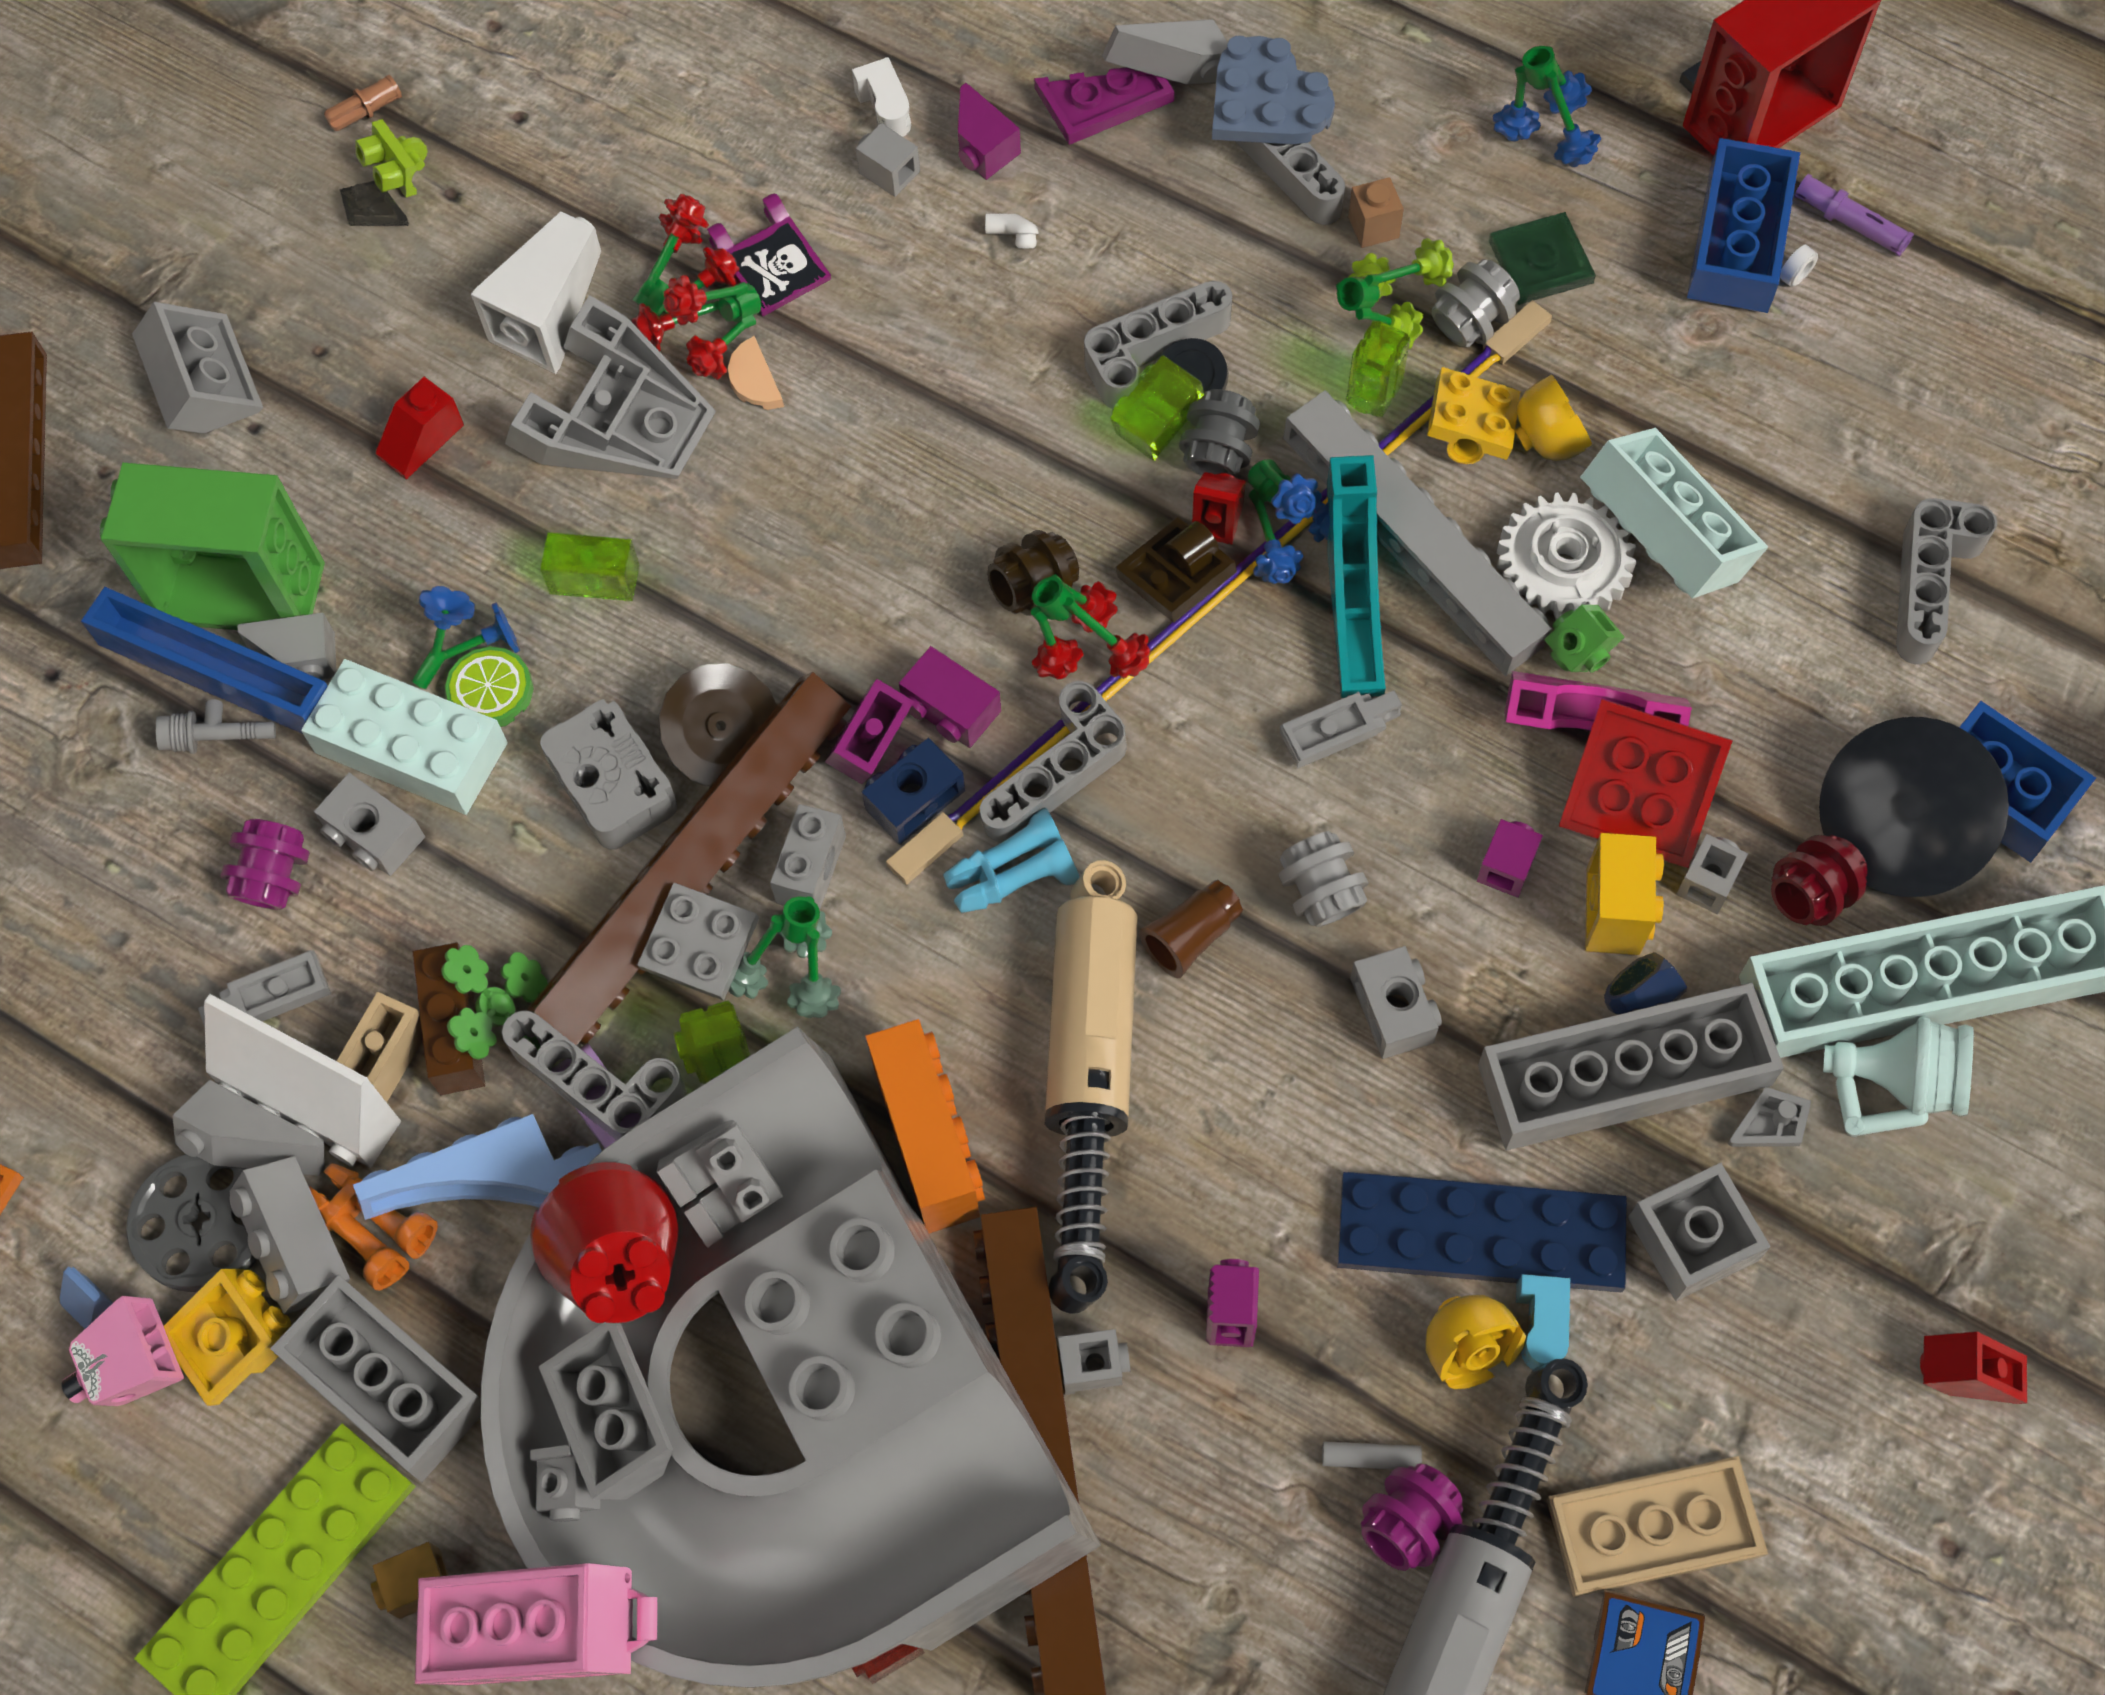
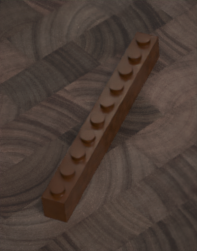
M814 672L800 677L526 1011H531L540 1016L576 1046L578 1043H581L583 1046L586 1045L600 1029L601 1024L597 1020L607 1008L614 1010L627 996L630 990L625 985L635 973L642 975L646 972L638 967V962L673 883L709 895L713 889V886L709 883L719 870L724 873L735 863L740 856V852L736 848L746 836L752 839L760 832L767 822L763 815L773 803L779 806L794 789V786L790 783L799 771L806 773L816 763L821 755L817 751L818 747L826 738L831 741L842 731L847 723L843 717L852 706Z
M1037 1207L981 1214L982 1230L973 1231L977 1259L986 1258L988 1276L979 1277L983 1305H993L995 1322L985 1323L987 1339L993 1350L999 1351L1001 1365L1079 1504ZM1087 1555L1021 1595L1032 1596L1034 1615L1024 1616L1028 1647L1038 1646L1041 1666L1031 1667L1035 1695H1106Z

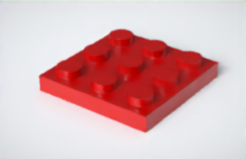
M1601 698L1559 822V827L1596 839L1599 838L1600 833L1656 837V853L1663 854L1664 861L1689 868L1733 740Z

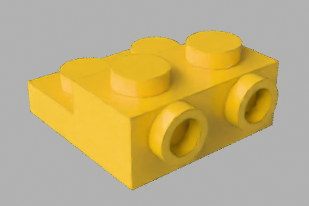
M220 1269L164 1325L180 1367L207 1406L219 1405L251 1373L264 1372L279 1357L270 1348L291 1326L289 1317L284 1315L280 1308L269 1306L262 1296L266 1289L265 1283L251 1270Z

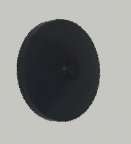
M1901 717L1875 724L1856 735L1839 751L1830 764L1821 787L1819 800L1820 823L1823 834L1825 836L1834 835L1846 839L1861 852L1867 864L1866 885L1877 891L1901 897H1927L1941 894L1959 887L1972 879L1988 864L1996 853L2006 830L2009 808L2008 793L2002 772L1993 756L1982 743L1968 732L1953 724L1927 717Z

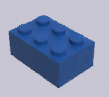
M1980 701L1959 728L1980 741L1998 764L2005 780L2009 804L2006 830L2001 843L2031 863L2092 785L2096 777L1983 701Z

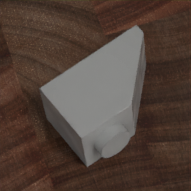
M324 613L238 624L239 635L246 646L253 651L321 680L333 678L337 672L335 632Z

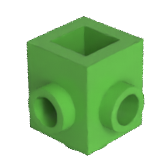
M1581 604L1575 611L1569 610L1561 615L1552 625L1555 630L1544 640L1553 650L1551 657L1563 670L1570 672L1589 671L1593 673L1610 660L1609 652L1625 637L1599 605Z

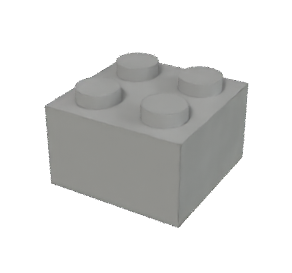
M1722 1163L1714 1165L1637 1202L1628 1217L1675 1301L1758 1262L1771 1247Z

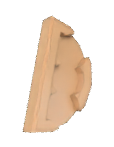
M753 336L742 342L731 354L728 373L732 390L744 403L748 401L754 405H761L766 410L782 408L784 403L757 340Z

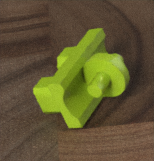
M383 119L372 122V135L355 141L357 159L363 167L378 162L381 163L373 166V178L382 193L399 188L406 198L417 195V189L412 183V177L416 171L422 170L425 166L424 160L427 157V146L417 137L406 138L405 136H400L396 138Z

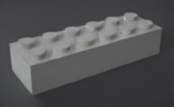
M1753 983L1486 1046L1478 1063L1505 1151L1770 1087L1784 1069Z

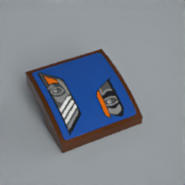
M1604 1589L1594 1634L1595 1647L1585 1687V1695H1693L1705 1615Z

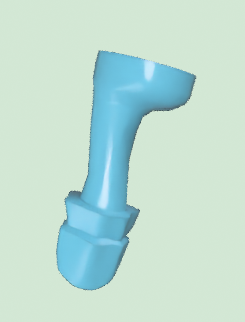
M1046 807L1033 814L1029 824L1013 836L983 852L977 849L969 859H960L943 874L949 889L960 888L977 880L981 882L962 891L954 899V903L961 913L987 909L988 904L1001 903L1002 898L1022 886L1043 877L1054 876L1063 885H1073L1080 877L1071 855ZM1045 848L1020 864L996 875L994 870L1032 850Z

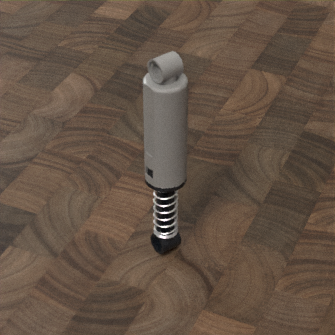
M1565 1358L1552 1360L1532 1370L1527 1377L1525 1384L1527 1397L1522 1398L1519 1405L1521 1410L1515 1414L1519 1427L1509 1430L1508 1434L1512 1444L1501 1449L1505 1462L1494 1467L1498 1479L1496 1482L1489 1483L1486 1486L1491 1496L1489 1500L1482 1501L1479 1504L1483 1516L1473 1520V1527L1463 1524H1455L1454 1527H1451L1383 1695H1484L1536 1563L1532 1556L1515 1546L1518 1536H1527L1526 1532L1521 1530L1525 1518L1531 1519L1534 1517L1529 1508L1532 1500L1541 1499L1536 1490L1540 1481H1548V1478L1543 1473L1547 1463H1555L1554 1458L1550 1456L1554 1445L1561 1446L1563 1444L1557 1438L1561 1429L1570 1427L1572 1422L1569 1416L1572 1407L1583 1400L1587 1393L1588 1383L1586 1374L1574 1361ZM1550 1375L1558 1377L1563 1384L1564 1392L1561 1398L1555 1396L1549 1388Z

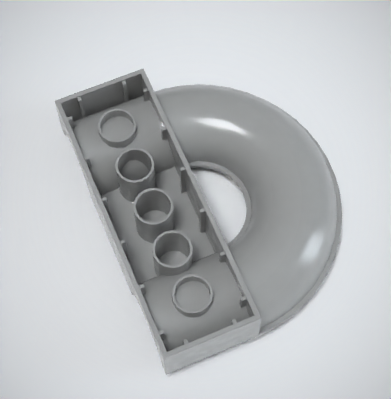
M798 1026L641 1123L605 1148L587 1164L616 1162L631 1165L632 1169L649 1176L659 1185L661 1184L668 1194L676 1213L678 1240L669 1285L664 1294V1302L654 1312L647 1313L636 1320L621 1323L673 1447V1452L662 1477L627 1500L600 1499V1509L580 1512V1520L554 1522L550 1521V1513L536 1511L537 1461L530 1460L531 1450L569 1445L538 1366L602 1323L591 1321L586 1316V1313L547 1282L535 1261L530 1234L509 1272L497 1303L489 1332L481 1380V1429L484 1457L493 1496L507 1533L528 1569L585 1563L628 1567L632 1571V1589L642 1592L648 1597H658L657 1640L649 1641L643 1647L631 1653V1661L671 1677L703 1684L756 1688L792 1685L828 1677L864 1664L900 1644L932 1651L1101 1546L1100 1541L830 1055ZM734 1120L782 1190L783 1197L743 1223L741 1221L724 1233L723 1238L707 1248L684 1214V1206L680 1208L658 1175V1161L718 1125ZM719 1292L806 1460L791 1469L760 1476L728 1472L703 1458L691 1446L678 1425L670 1394V1374L674 1353L679 1339L692 1317ZM633 1599L632 1641H637V1599Z

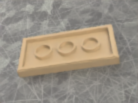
M1739 1456L1552 1495L1546 1499L1573 1598L1602 1592L1604 1589L1621 1588L1768 1555Z

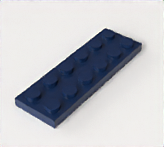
M1343 1172L1337 1268L1516 1284L1522 1274L1570 1278V1288L1622 1293L1626 1285L1627 1196Z

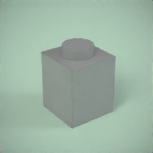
M882 123L870 134L864 135L856 147L859 174L894 197L920 172L918 146Z

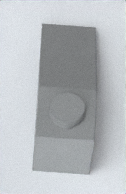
M1213 19L1115 25L1102 57L1110 63L1187 85L1215 83L1217 80L1218 63L1222 52L1227 48L1228 42Z
M211 1080L207 1081L173 1114L175 1145L185 1154L191 1157L197 1156L212 1165L249 1169L295 1156L303 1174L319 1176L325 1170L324 1140Z

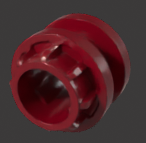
M1834 835L1811 836L1798 846L1796 852L1785 855L1775 864L1773 877L1771 878L1773 901L1780 912L1795 923L1804 926L1809 924L1815 926L1828 925L1842 913L1843 909L1851 907L1863 897L1867 883L1866 861L1861 852L1846 839Z

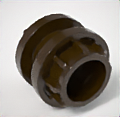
M1035 530L1026 534L1022 539L1021 546L1010 542L999 547L996 550L993 563L988 566L987 570L990 588L999 604L1007 611H1011L1014 614L1021 612L1027 616H1031L1030 612L1036 606L1032 600V593L1035 586L1041 580L1056 574L1065 584L1072 587L1073 583L1079 579L1078 560L1070 544L1062 536L1053 532L1046 533L1042 530Z

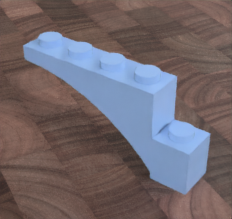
M531 1114L523 1118L512 1117L506 1119L496 1129L480 1135L470 1134L456 1140L452 1146L435 1153H420L412 1157L407 1164L392 1170L374 1171L365 1176L361 1182L354 1184L353 1187L365 1220L405 1207L460 1199L500 1200L540 1208L548 1194L560 1184V1178L575 1169L586 1166L602 1150L598 1143L588 1147L576 1146L567 1150L561 1158L553 1160L534 1115Z

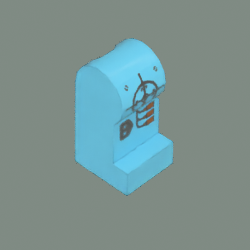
M1522 1274L1516 1284V1303L1529 1304V1333L1526 1336L1521 1354L1526 1365L1534 1370L1552 1360L1564 1358L1568 1352L1570 1278Z

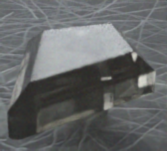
M375 181L340 189L347 221L350 226L409 225L407 216L388 191L382 193L375 184Z

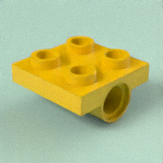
M1442 367L1436 378L1427 436L1448 442V456L1460 464H1474L1480 461L1484 454L1507 460L1513 449L1517 421L1516 412L1521 391Z

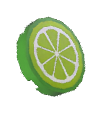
M491 646L472 650L459 658L449 671L445 684L448 701L496 719L500 727L507 726L515 721L514 717L522 710L524 712L527 709L534 690L531 673L520 656L506 648Z

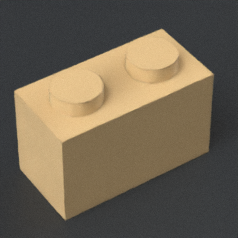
M377 992L337 1059V1062L367 1077L386 1102H388L423 1041L419 1011Z

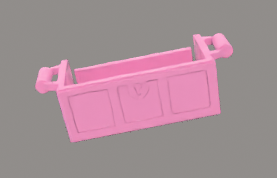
M591 1563L419 1578L415 1684L465 1686L631 1674V1653L643 1647L649 1641L657 1640L658 1597H648L644 1593L632 1589V1571L630 1568ZM633 1599H637V1641H632Z

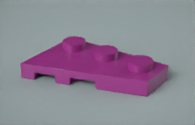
M1128 67L1110 69L1107 75L1085 77L1084 72L1069 74V79L1051 82H1049L1048 77L1034 78V88L1069 145L1174 102V90L1166 78Z

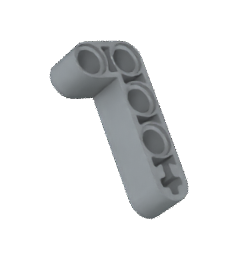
M1235 141L1312 221L1321 225H1328L1336 222L1341 217L1345 181L1309 143L1276 144Z
M1220 281L1205 282L1090 329L1084 339V365L1106 406L1117 411L1128 410L1133 407L1138 401L1139 395L1138 367L1158 359L1163 351L1173 343L1188 338L1206 340L1226 331L1231 322L1233 296L1231 289ZM1115 383H1125L1124 385H1115Z
M1927 498L1922 500L1914 509L1903 533L1896 639L1897 652L1906 662L1915 665L1929 662L1944 640L1948 628L1951 557L1972 559L1983 552L1997 526L1996 516L1986 506ZM1921 560L1927 561V562H1929L1931 565L1925 564V563L1922 562ZM1918 597L1925 598V599L1928 600L1930 603L1924 602V601H1922L1921 599H1919Z
M1073 681L1061 690L1059 696L1061 717L1071 734L997 787L982 800L980 817L987 836L992 840L1000 843L1025 828L1033 814L1045 807L1049 813L1125 756L1127 750L1125 726L1119 716L1091 684L1084 681ZM1077 701H1084L1091 705L1088 710L1082 713L1072 712L1069 709ZM1104 733H1111L1118 737L1110 745H1101L1095 741L1099 735ZM1068 759H1077L1083 763L1075 771H1066L1061 768L1062 763ZM1040 784L1048 788L1045 794L1040 797H1030L1025 794L1026 790L1033 785ZM1017 798L1018 802L1014 804L1013 800ZM996 813H1000L1002 816L1008 815L1009 819L1003 822L999 817L994 819V815Z
M531 1011L516 1012L508 1017L503 1025V1039L516 1060L615 1140H618L641 1123L686 1096L685 1084L678 1068L672 1061L666 1058L649 1060L624 1084L540 1016ZM525 1035L530 1038L536 1037L541 1045L539 1051H537L535 1045L522 1037ZM564 1058L572 1060L566 1070L552 1072V1067L558 1060ZM663 1078L673 1080L672 1085L666 1091L660 1093L651 1091L656 1081ZM595 1086L606 1087L605 1093L599 1099H586V1094L591 1088ZM631 1113L641 1114L640 1121L634 1127H620V1123L626 1115Z

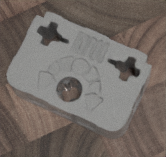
M604 699L599 700L570 719L550 728L542 735L540 745L550 768L604 848L618 849L675 814L677 801L668 778L664 772L662 773L652 758L650 751L639 735L635 733L615 701L607 704ZM609 729L614 737H610L608 732H604V730ZM590 783H593V784H594V785L591 786V787H586V785H588V784H590ZM645 788L648 794H652L653 797L648 798L642 789Z

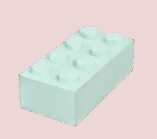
M1657 428L1608 440L1580 476L1590 487L1592 495L1614 513L1621 527L1632 533L1646 548L1648 556L1655 562L1660 563L1674 578L1676 586L1692 599L1738 583L1768 548L1763 540Z
M344 659L301 730L316 754L465 815L469 812L508 743L496 719L347 659Z

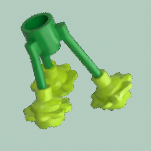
M1429 238L1423 239L1421 247L1415 250L1417 259H1414L1410 265L1393 270L1390 269L1389 260L1386 257L1377 259L1374 253H1368L1363 260L1352 263L1351 267L1355 273H1352L1348 278L1336 284L1339 305L1344 310L1355 311L1358 320L1368 319L1381 324L1382 328L1385 329L1381 339L1389 343L1391 349L1395 352H1399L1402 348L1407 350L1412 348L1414 341L1423 332V327L1420 324L1423 314L1416 311L1413 304L1408 301L1404 302L1402 306L1394 304L1390 313L1386 315L1371 311V308L1382 296L1392 294L1393 289L1390 284L1399 277L1414 273L1417 276L1423 275V282L1427 286L1431 284L1438 287L1444 286L1446 279L1452 276L1454 263L1452 261V252L1449 248L1444 247V243L1440 239L1432 241Z

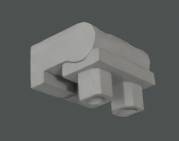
M734 1120L718 1125L658 1161V1175L680 1208L684 1206V1214L707 1248L723 1238L724 1233L741 1221L743 1223L783 1197L782 1190Z

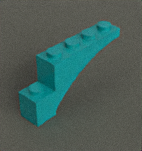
M1374 455L1330 457L1326 484L1330 516L1327 558L1341 698L1348 697L1357 692L1361 696L1370 694L1371 697H1379L1385 694L1386 686L1379 606L1377 483Z

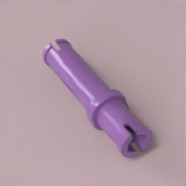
M1810 174L1805 176L1795 192V198L1801 199L1825 213V219L1829 221L1836 219L1864 237L1892 251L1898 257L1902 255L1914 236V233L1904 230L1848 198L1849 193L1841 189L1838 192L1813 178Z

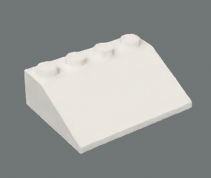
M209 994L204 1001L206 1072L210 1077L224 1088L324 1140L325 1144L331 1146L329 1153L343 1163L353 1166L357 1160L371 1168L401 1123V1120L367 1077Z

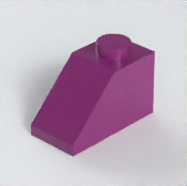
M963 84L960 87L958 155L968 170H975L987 180L1021 154L1020 128L969 84Z

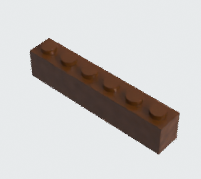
M33 332L0 335V569L42 564L47 354Z

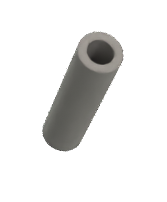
M1323 1441L1322 1466L1395 1469L1397 1467H1415L1417 1464H1422V1448L1417 1445Z

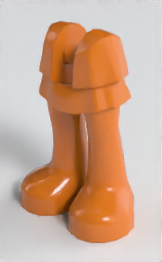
M331 1163L323 1173L340 1190L330 1201L324 1194L318 1193L309 1186L329 1231H334L365 1259L366 1264L363 1268V1277L368 1285L378 1291L388 1288L407 1273L410 1264L399 1252L384 1244L355 1219L362 1212L353 1187L354 1184L363 1180L359 1178V1173ZM396 1210L369 1218L413 1259L420 1258L427 1251L438 1229L437 1221L424 1212H415L405 1217Z

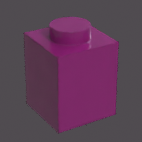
M1500 819L1482 862L1476 882L1519 898L1543 835L1536 833L1532 827L1519 821L1508 822Z

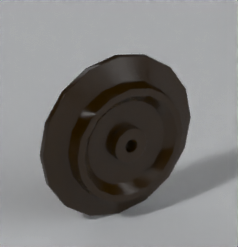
M728 663L703 664L682 674L666 692L658 715L660 742L674 767L690 781L710 787L777 704L770 689L752 672ZM716 724L720 726V730L717 729Z

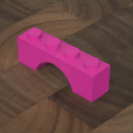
M1512 671L1504 714L1507 723L1544 729L1580 728L1591 730L1601 698L1685 725H1689L1692 707L1686 698Z

